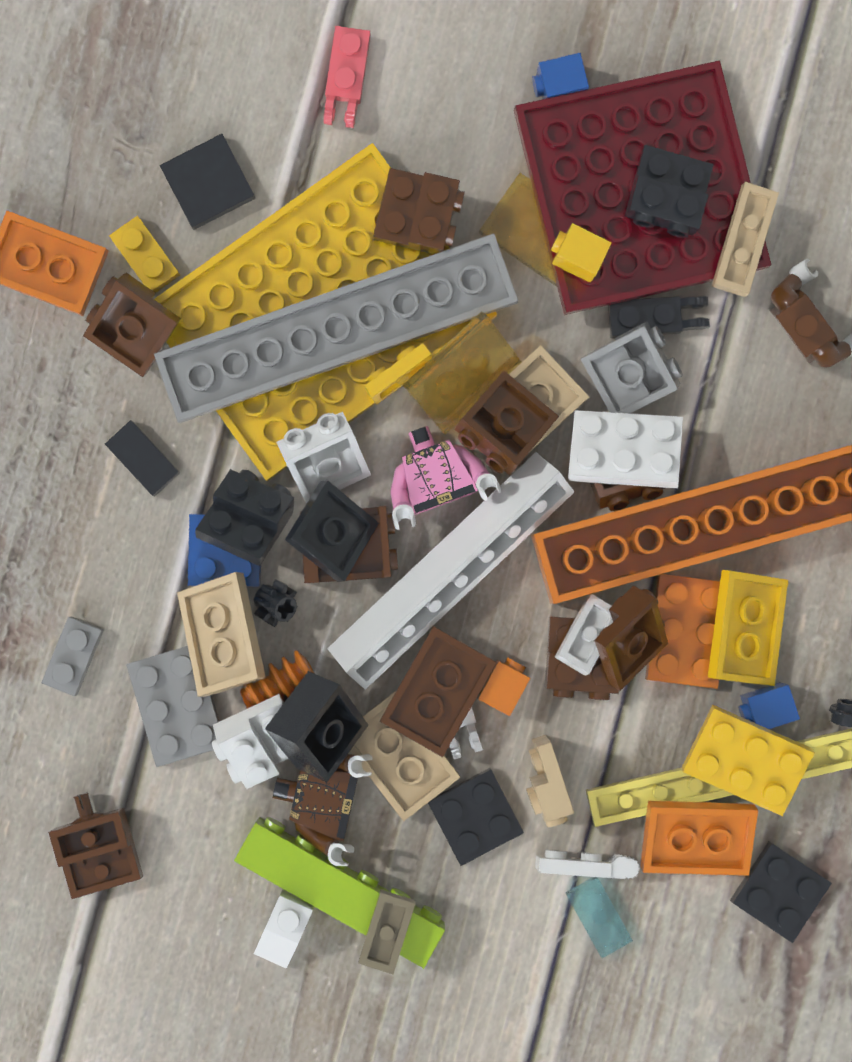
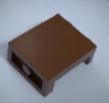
M387 506L362 508L379 524L345 581L391 578V570H398L397 548L390 549L389 535L396 534L392 513H387ZM303 555L304 583L336 581Z

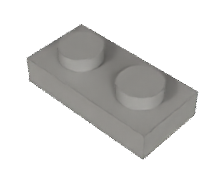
M72 616L68 617L41 683L69 695L77 696L104 629Z

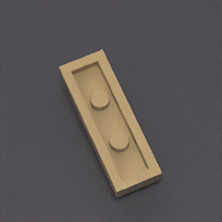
M744 182L741 185L711 287L743 297L749 295L779 192L748 182Z

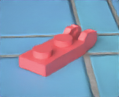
M335 26L325 91L324 124L332 125L335 119L336 101L348 102L344 119L345 127L354 128L357 106L361 104L371 36L369 30Z

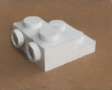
M343 411L336 415L326 413L318 419L316 424L306 429H291L284 435V439L277 442L306 504L320 481L328 480L341 490L371 476Z
M279 694L213 724L216 740L212 741V747L220 762L226 759L229 761L226 766L232 781L235 784L242 781L246 789L278 775L277 764L288 759L265 730L273 716L284 704Z

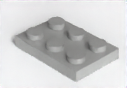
M188 646L126 664L156 767L214 750L212 741L216 740L213 724L220 722L212 695L207 697H198Z

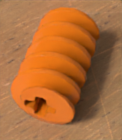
M295 650L294 663H291L284 656L281 657L282 669L280 670L272 663H269V675L265 676L266 678L254 683L245 684L241 688L240 693L246 708L248 709L278 694L283 702H285V695L287 697L291 695L308 671L314 673L307 658L298 650Z

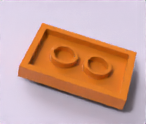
M6 210L0 226V285L84 316L109 251L105 247Z
M667 574L658 575L655 597L658 600L661 619L665 624L664 629L668 644L647 664L646 680L718 689L719 679L708 678L720 581Z
M648 801L640 863L643 873L749 876L758 816L757 807L755 804Z

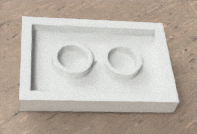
M575 410L568 473L569 481L678 488L683 417Z

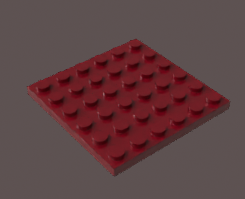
M720 60L515 105L513 111L551 264L556 256V253L551 251V248L559 232L567 233L572 223L611 242L609 250L591 282L552 264L564 315L713 281L741 185L744 182L751 183ZM644 145L714 164L706 192L708 198L700 229L693 236L689 235L685 238L676 237L669 234L666 228L655 225L652 228L641 227L634 224L633 219L624 217ZM766 241L764 242L756 271L767 269L771 266Z

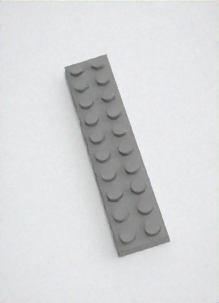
M493 233L155 353L154 356L177 422L182 423L518 303V298Z

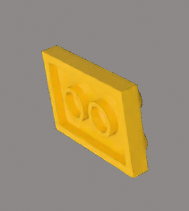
M728 570L721 571L708 678L775 686L788 588L787 579Z
M712 705L682 765V771L783 816L815 752L804 744Z

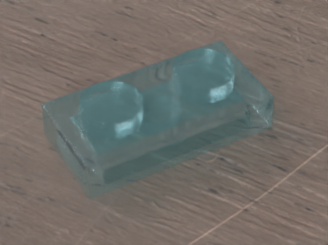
M592 877L565 892L601 958L633 941L598 877Z

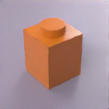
M507 657L505 663L498 659L496 660L497 663L477 698L502 713L511 716L530 677L524 674L525 666Z

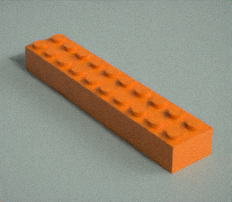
M852 445L531 535L550 604H557L852 521Z

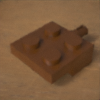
M88 792L73 797L79 818L72 823L56 827L48 832L58 867H63L71 899L140 880L143 877L125 809L120 808L107 813H94Z

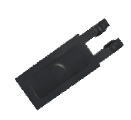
M680 296L645 298L608 305L610 338H616L647 321L651 328L657 326L663 335L680 334L682 331L709 328L710 321L708 318L699 317L682 321L681 309H699L707 306L708 297L694 296L681 299Z

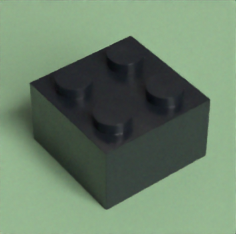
M308 671L273 716L265 730L297 769L327 783L369 725L340 684Z

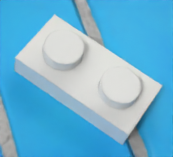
M593 594L588 595L555 658L585 676L590 674L599 657L594 640L605 627L613 623L609 611L612 606Z

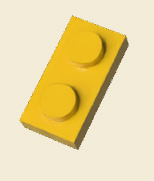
M138 215L109 235L141 282L155 293L180 276V273Z
M423 343L416 348L414 345L409 346L397 356L398 361L388 369L381 367L369 376V383L364 387L376 405L434 363L432 354Z

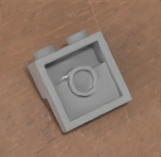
M648 321L581 358L602 400L611 413L630 414L678 390L680 386L678 378L683 376L682 371L674 357L667 359L661 348L666 345L663 334L657 326L651 328Z

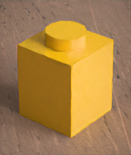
M572 223L567 233L559 232L551 248V251L556 253L552 264L591 282L596 276L611 242Z

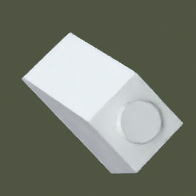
M282 889L254 954L287 968L314 906Z

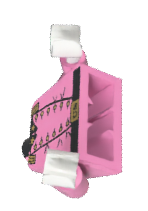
M428 426L416 429L408 433L415 452L402 457L403 463L394 472L390 490L394 526L397 530H400L399 521L407 518L411 520L412 527H415V515L477 493V491H479L483 500H488L484 492L485 489L496 487L498 493H500V485L497 478L488 472L482 461L464 446L459 444L452 445L450 440L435 445Z

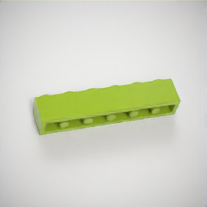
M260 817L257 819L234 859L236 863L365 936L368 932L380 890L411 899L410 896L397 888L392 887L391 891L378 885L380 880L365 870L357 873L347 866L331 864L328 856L315 849L302 835L298 834L297 838L288 834L284 831L286 827L271 817H267L266 820ZM415 905L401 948L400 956L423 969L445 932V922L441 920L442 915L426 905H423L422 909Z

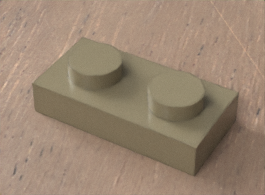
M380 890L358 964L394 974L416 900Z

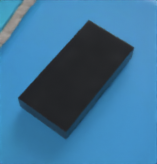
M132 420L105 443L109 450L154 497L180 474L179 470Z

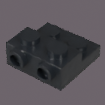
M644 145L624 217L633 219V223L641 227L652 228L655 225L666 228L669 234L676 237L685 238L689 235L693 236L700 229L708 198L706 192L714 164Z
M230 469L213 494V504L195 529L196 538L261 566L293 514L294 497L291 496L290 491L283 485L273 484L270 487L259 482L258 477L249 470H241L238 473Z

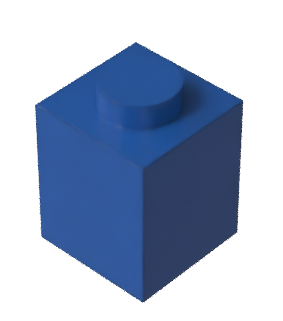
M581 52L539 62L536 76H532L533 88L537 98L542 97V99L589 88Z
M779 682L775 686H767L740 695L743 705L738 706L740 716L767 729L800 720L788 684Z

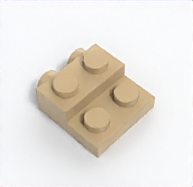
M543 735L532 739L534 748L528 750L537 775L529 777L532 787L527 788L526 791L535 815L542 813L547 827H553L567 822V816L574 814V810L552 744L547 736Z

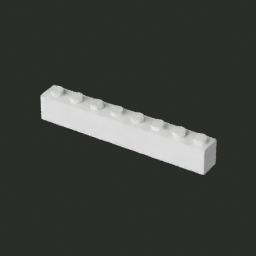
M537 452L500 485V493L496 489L488 497V500H484L327 648L345 672L365 690L574 493V490L562 474Z

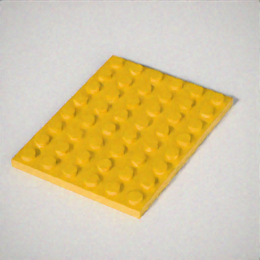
M373 143L368 145L157 296L154 300L181 318L166 342L169 347H175L434 255L373 240L389 169L391 168ZM445 246L444 251L450 248ZM495 311L227 406L216 410V412L268 482L288 467L277 442L284 439V435L289 430L295 428L306 429L316 424L322 415L326 413L336 415L342 411L348 423H350L375 405L364 386L369 383V376L381 367L388 369L398 361L397 356L403 350L412 345L416 348L422 343L432 354L434 362L496 318L497 313Z

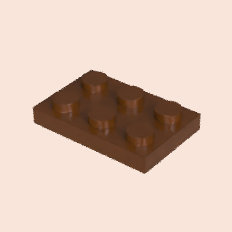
M433 626L382 715L380 722L443 758L497 662Z

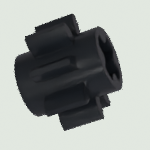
M275 579L272 586L262 584L253 598L254 604L258 608L254 615L273 627L277 626L278 621L289 622L298 607L294 599L297 592Z

